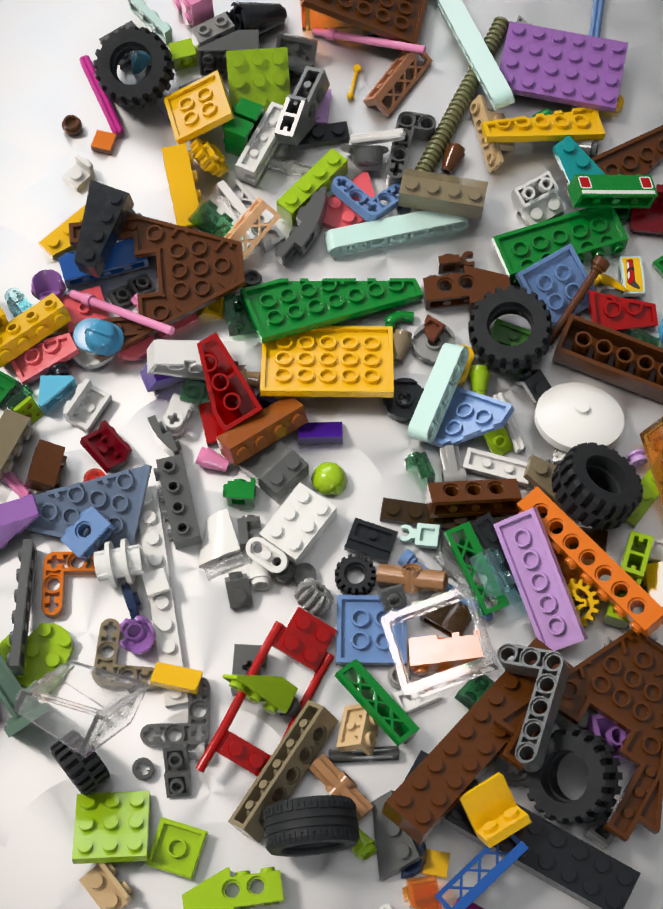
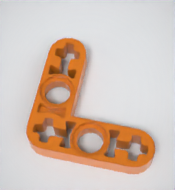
M51 552L46 555L43 563L41 608L46 617L55 619L63 613L65 575L96 574L94 563H90L91 568H88L89 563L87 560L86 562L84 561L82 567L74 568L71 565L72 561L79 557L73 552ZM93 555L90 557L91 562H94ZM65 558H67L68 568H65L64 564H57L56 568H53L49 563H53L54 559H57L59 563H66ZM52 580H58L60 582L59 588L54 591L49 590L47 587L48 583ZM50 596L54 597V602L58 606V608H54V612H50L49 608H47L51 606L52 599Z

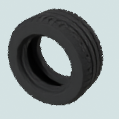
M317 795L292 798L270 804L263 812L265 848L271 855L295 857L338 852L354 847L360 838L357 807L350 797Z

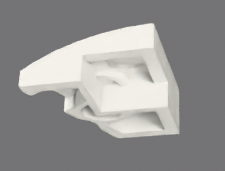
M227 508L206 519L198 560L199 568L217 563L220 558L241 552Z

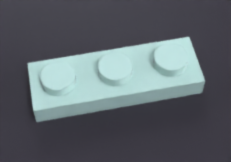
M128 0L129 10L151 31L155 32L166 45L173 41L171 26L168 22H163L155 10H151L144 0Z

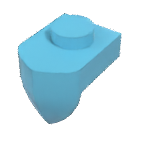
M135 50L131 58L133 74H138L147 66L152 65V59L147 52L142 50Z

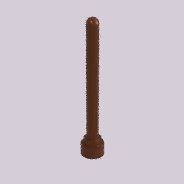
M596 255L591 262L592 266L589 275L552 329V339L549 346L553 345L565 327L570 314L574 313L598 275L605 273L609 268L610 263L605 258Z

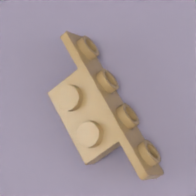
M479 94L469 105V110L488 170L493 173L504 162L501 150L511 152L515 146L513 142L485 143L481 130L482 122L505 119L504 113L488 111L484 96Z

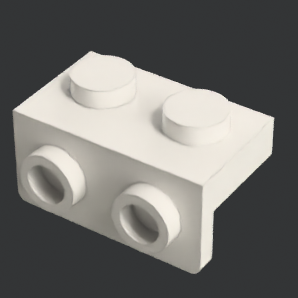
M86 378L83 383L77 386L72 400L66 402L63 408L64 417L68 423L89 433L112 399V396L92 385L91 380Z

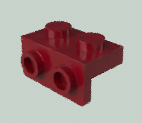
M106 420L100 423L98 430L81 437L80 440L82 447L107 474L126 465L132 453L129 444L118 435L116 430Z

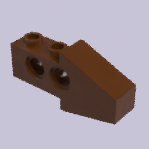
M464 265L463 273L460 274L454 272L443 276L430 275L422 280L425 310L468 306L469 313H471V310L475 309V303L479 299L484 300V294L487 292L493 294L495 293V288L502 287V290L508 289V286H511L509 275ZM463 286H468V287H470V288H469V289H464V288H462V287H463ZM445 288V289H448L449 291H446V292H445V291H442L441 289Z

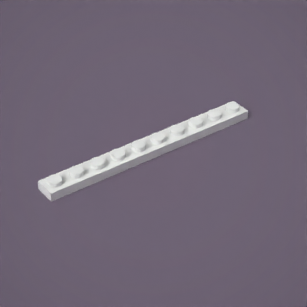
M156 485L147 487L139 523L146 573L163 568L170 587V591L150 597L153 626L156 631L155 640L158 661L184 667L158 491ZM162 688L166 708L188 705L187 692Z

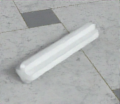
M403 128L353 134L350 135L349 143L372 145L402 141L405 139L406 132Z
M502 392L493 395L494 399L508 403ZM512 414L504 427L514 451L520 453L525 451L527 446Z

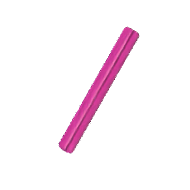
M88 55L81 56L79 58L80 64L112 132L117 134V137L123 135V127L108 95L98 85L99 81L95 78L94 72L96 69L93 67L90 57Z

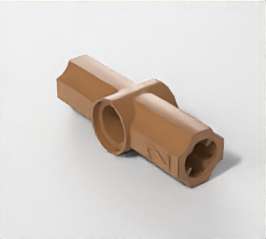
M413 563L403 566L379 564L376 581L378 585L386 586L401 584L404 591L409 593L420 592L421 590L445 593L448 575L447 571L423 569L421 565Z
M325 753L319 756L309 767L311 772L326 786L325 789L330 795L350 797L355 802L358 821H361L374 808L367 797L357 789V784L344 771L341 772Z

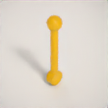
M358 64L353 67L354 76L350 92L347 93L349 100L354 99L353 92L357 76L361 72V66Z

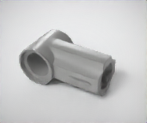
M446 445L440 448L439 454L443 469L442 482L467 481L465 468H462L459 447Z

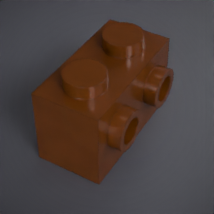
M40 439L35 448L24 487L43 493L58 488L62 477L58 475L59 469L64 468L67 456L64 455L66 447Z

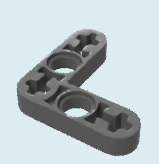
M202 677L201 679L203 687H206V689H202V700H198V695L188 694V723L147 724L140 731V738L144 745L147 747H163L164 745L188 743V747H197L200 743H208L210 739L211 688L206 678ZM199 705L206 708L205 715L199 718L195 717L193 709ZM192 722L201 723V731L205 736H201L199 741L196 740L195 736H192L197 733V724L192 725ZM161 729H165L164 742H161V736L153 737V741H149L148 737H145V735L150 733V730H153L155 734H162ZM178 729L182 732V736L178 741H171L168 735L171 730Z

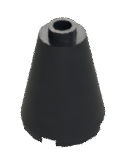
M236 1L231 4L234 7L233 11H230V20L235 25V31L259 30L260 35L283 24L287 18L286 9L280 3Z

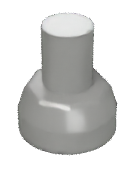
M200 743L196 749H189V759L197 758L200 761L208 747V743Z

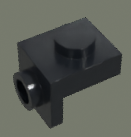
M541 369L523 371L520 374L521 378L515 381L517 385H523L533 403H537L541 395L551 388Z

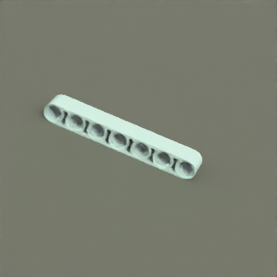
M423 210L331 229L324 233V239L328 254L336 257L459 232L469 226V222L466 217Z

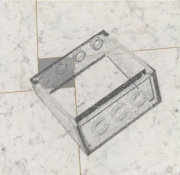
M70 660L63 665L60 664L51 673L47 672L43 678L35 680L27 688H22L15 698L17 703L13 711L86 758L132 723L149 685L135 678ZM65 683L101 706L102 709L93 708L47 693Z

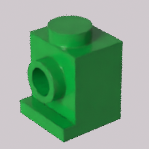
M251 477L250 482L244 479H234L233 481H228V484L223 485V497L227 498L229 506L255 507V478Z

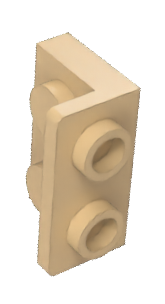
M360 704L344 706L336 748L340 752L362 750L367 756H371L376 745L378 724Z
M98 863L81 877L79 881L100 909H124L133 901L129 896L133 891L124 880L119 883L114 876L118 872L111 863Z

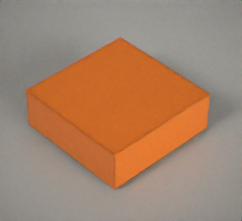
M97 130L91 144V150L111 155L117 140V134Z

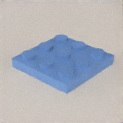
M570 243L518 272L515 276L520 286L527 288L528 294L531 292L536 293L538 300L543 299L547 304L546 309L550 310L553 328L588 274ZM592 284L589 290L597 291ZM588 292L574 311V315L589 307Z
M337 595L338 631L336 665H347L354 659H357L362 665L407 666V606L385 612L378 595Z

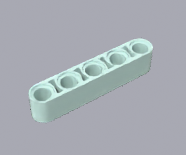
M445 343L442 346L408 427L410 439L432 443L436 438L469 357L468 347Z

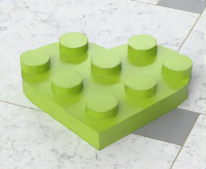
M41 623L28 636L24 675L15 676L22 687L46 699L49 698L70 661L74 650L73 641L68 631L60 625ZM9 634L0 642V655L6 664L7 654L11 653Z

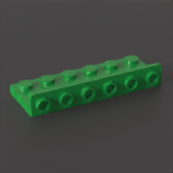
M586 208L493 236L492 242L506 274L509 275L510 284H519L515 274L570 243L583 264L593 260L596 255L604 257L623 252L626 249L629 238L614 208Z

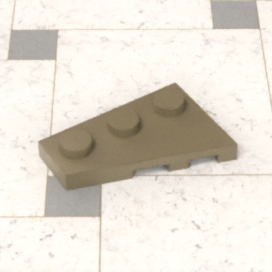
M535 455L530 456L523 477L534 487H539L562 510L561 503H558L555 499L556 493L552 491L551 478L557 465Z

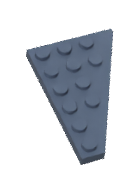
M145 464L141 467L123 470L115 474H108L93 480L75 483L67 487H60L34 495L40 516L25 530L62 538L64 531L79 520V515L82 511L93 506L117 527L105 542L111 541L114 548H119L121 539L127 538L130 546L135 545L152 466ZM91 527L84 530V537L90 535Z

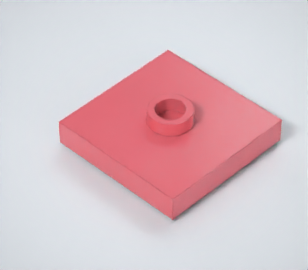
M100 285L78 291L93 294L97 299L104 301ZM69 294L59 298L72 318V321L67 323L71 336L74 333V322H80L87 318H110L107 311L94 306L82 305L80 301L70 298Z

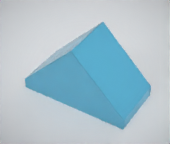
M40 375L38 405L44 415L76 390L77 384L74 377L69 375Z

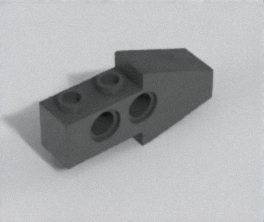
M306 66L293 94L287 95L274 131L278 142L297 146L316 124L315 115L330 86L324 69Z

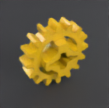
M196 137L190 143L189 147L194 154L193 158L198 162L202 170H207L218 178L228 171L227 163L224 161L225 156L214 143L211 144L201 137Z
M570 578V584L567 581L566 584L573 601L584 602V604L576 606L582 625L587 627L589 626L588 619L591 621L596 620L593 613L600 612V609L596 608V604L601 603V600H595L597 593L596 591H591L592 584L584 586L585 582L582 579L577 584L575 578ZM579 589L583 590L588 598L583 597ZM586 607H589L588 612L583 616L582 612Z

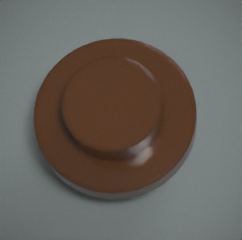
M67 115L62 121V129L66 134H77L82 129V122L75 115Z

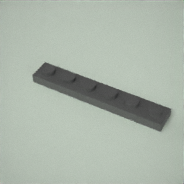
M23 539L22 548H19L18 551L20 568L16 570L18 589L14 590L16 607L15 610H12L11 614L14 626L13 631L9 633L11 653L7 654V666L11 668L14 676L24 675L37 555V549L32 539Z

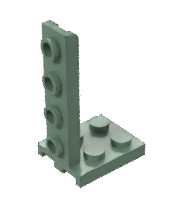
M0 655V699L12 716L6 720L7 725L4 727V731L8 737H11L51 709L45 700L40 702L38 699L33 703L31 702Z

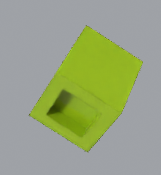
M192 38L168 44L172 54L171 58L174 61L175 72L198 66V45L194 46Z

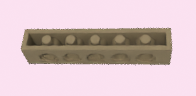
M310 700L307 701L228 820L244 836L257 843L261 842L264 837V810L270 804L289 799L339 722L324 706Z

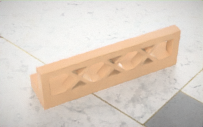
M258 196L224 237L244 243L243 259H245L279 220L281 215ZM265 209L274 215L268 223H261L260 215ZM258 227L256 238L247 239L246 231L249 228Z

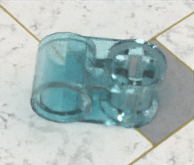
M17 287L9 288L4 294L7 306L14 318L33 306L22 290Z

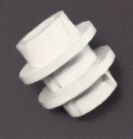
M127 538L121 539L119 548H114L113 543L107 541L105 542L104 550L94 552V567L97 579L99 581L109 580L112 587L119 586V578L125 577L128 584H134L135 575L146 573L145 557L141 544L130 546Z

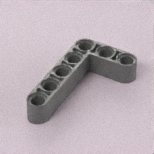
M506 643L500 646L497 651V658L503 668L512 674L537 678L515 750L516 759L525 771L536 772L542 767L570 669L564 657L557 651ZM514 656L513 659L507 661L509 657ZM537 660L534 664L529 665L531 661ZM560 664L559 667L552 669L554 665ZM549 686H554L550 691H545ZM547 708L544 713L538 714L541 709ZM541 731L538 736L532 737L534 732ZM534 754L530 760H525L526 756Z

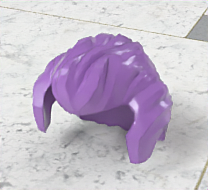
M53 269L38 271L32 277L30 292L34 298L40 301L52 293L57 298H60L66 290L62 276Z
M137 615L134 619H124L119 625L120 631L125 637L124 641H120L121 647L134 654H144L150 651L156 639V631L151 621L142 615Z

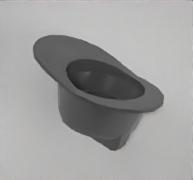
M346 143L339 146L340 150L351 154L353 164L362 171L380 170L382 168L383 154L389 151L388 147L380 145L367 146Z

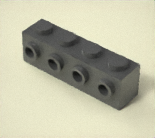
M182 454L156 459L157 468H153L156 481H160L162 488H158L160 502L165 501L166 508L162 509L165 522H169L171 529L167 530L169 543L174 542L176 549L202 544Z

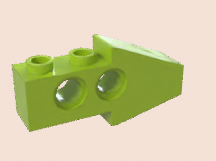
M631 530L619 566L634 581L641 585L654 537ZM618 591L616 593L617 597L627 595L626 591ZM609 602L603 623L626 630L630 621L626 617L620 618L613 610L614 606Z
M226 867L182 894L183 909H250L284 904L280 870H275V867H265L260 869V873L251 874L249 870L236 872V876L231 877V870L229 867ZM254 882L264 884V890L261 893L254 894L250 891L251 885ZM231 885H236L240 889L239 894L234 898L226 895V890Z

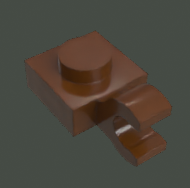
M466 251L461 257L459 254L438 256V274L459 272V269H463L464 265L474 267V261L468 262L466 260L473 258V252Z

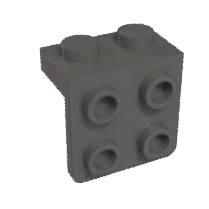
M284 32L278 33L276 48L287 47L289 70L293 74L302 75L306 66L312 67L314 65L318 40Z

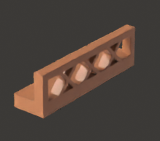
M402 51L363 102L367 107L376 105L385 117L390 116L433 60L426 52L421 54ZM418 54L424 60L421 66H417L416 57ZM407 69H412V78L410 80H406L405 71ZM396 82L401 83V92L399 94H395L394 85ZM385 96L390 97V106L388 108L381 102Z

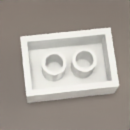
M299 483L259 533V537L266 539L288 556L289 561L296 567L304 560L337 517V507L302 483Z

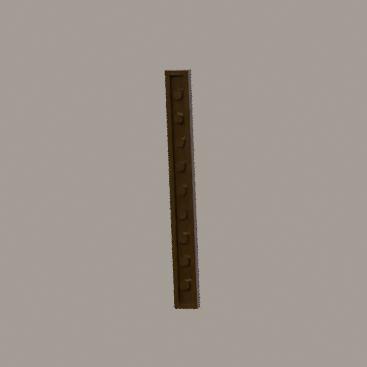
M383 497L380 521L417 527V523L436 524L441 526V531H447L466 522L473 524L483 516L430 518L427 504ZM491 515L493 519L496 521V523L509 517H512L505 515ZM580 527L606 552L608 531ZM554 529L552 533L559 534L563 529ZM570 544L568 549H576L579 545Z

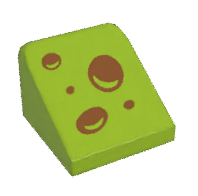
M28 396L13 408L14 412L31 418L30 426L43 416L42 411L31 396Z

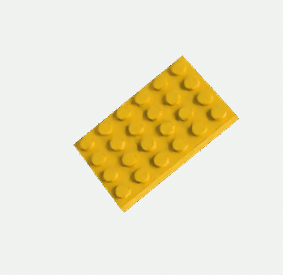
M324 326L262 343L260 396L394 398L393 326Z

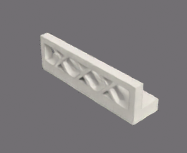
M238 179L229 185L224 180L217 183L218 196L239 220L247 210L243 203L252 205L255 199ZM238 188L241 192V197H237L232 190ZM265 212L260 215V219H263L265 223L271 220ZM275 224L268 233H275L278 238L272 241L271 237L266 234L258 243L265 253L286 240V237ZM252 227L247 230L253 239L258 235V227Z

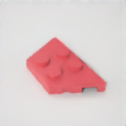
M368 171L362 172L352 180L355 185L371 198L375 196ZM334 194L328 198L327 209L322 223L323 227L335 229L366 222V220ZM351 197L354 201H361L358 197Z

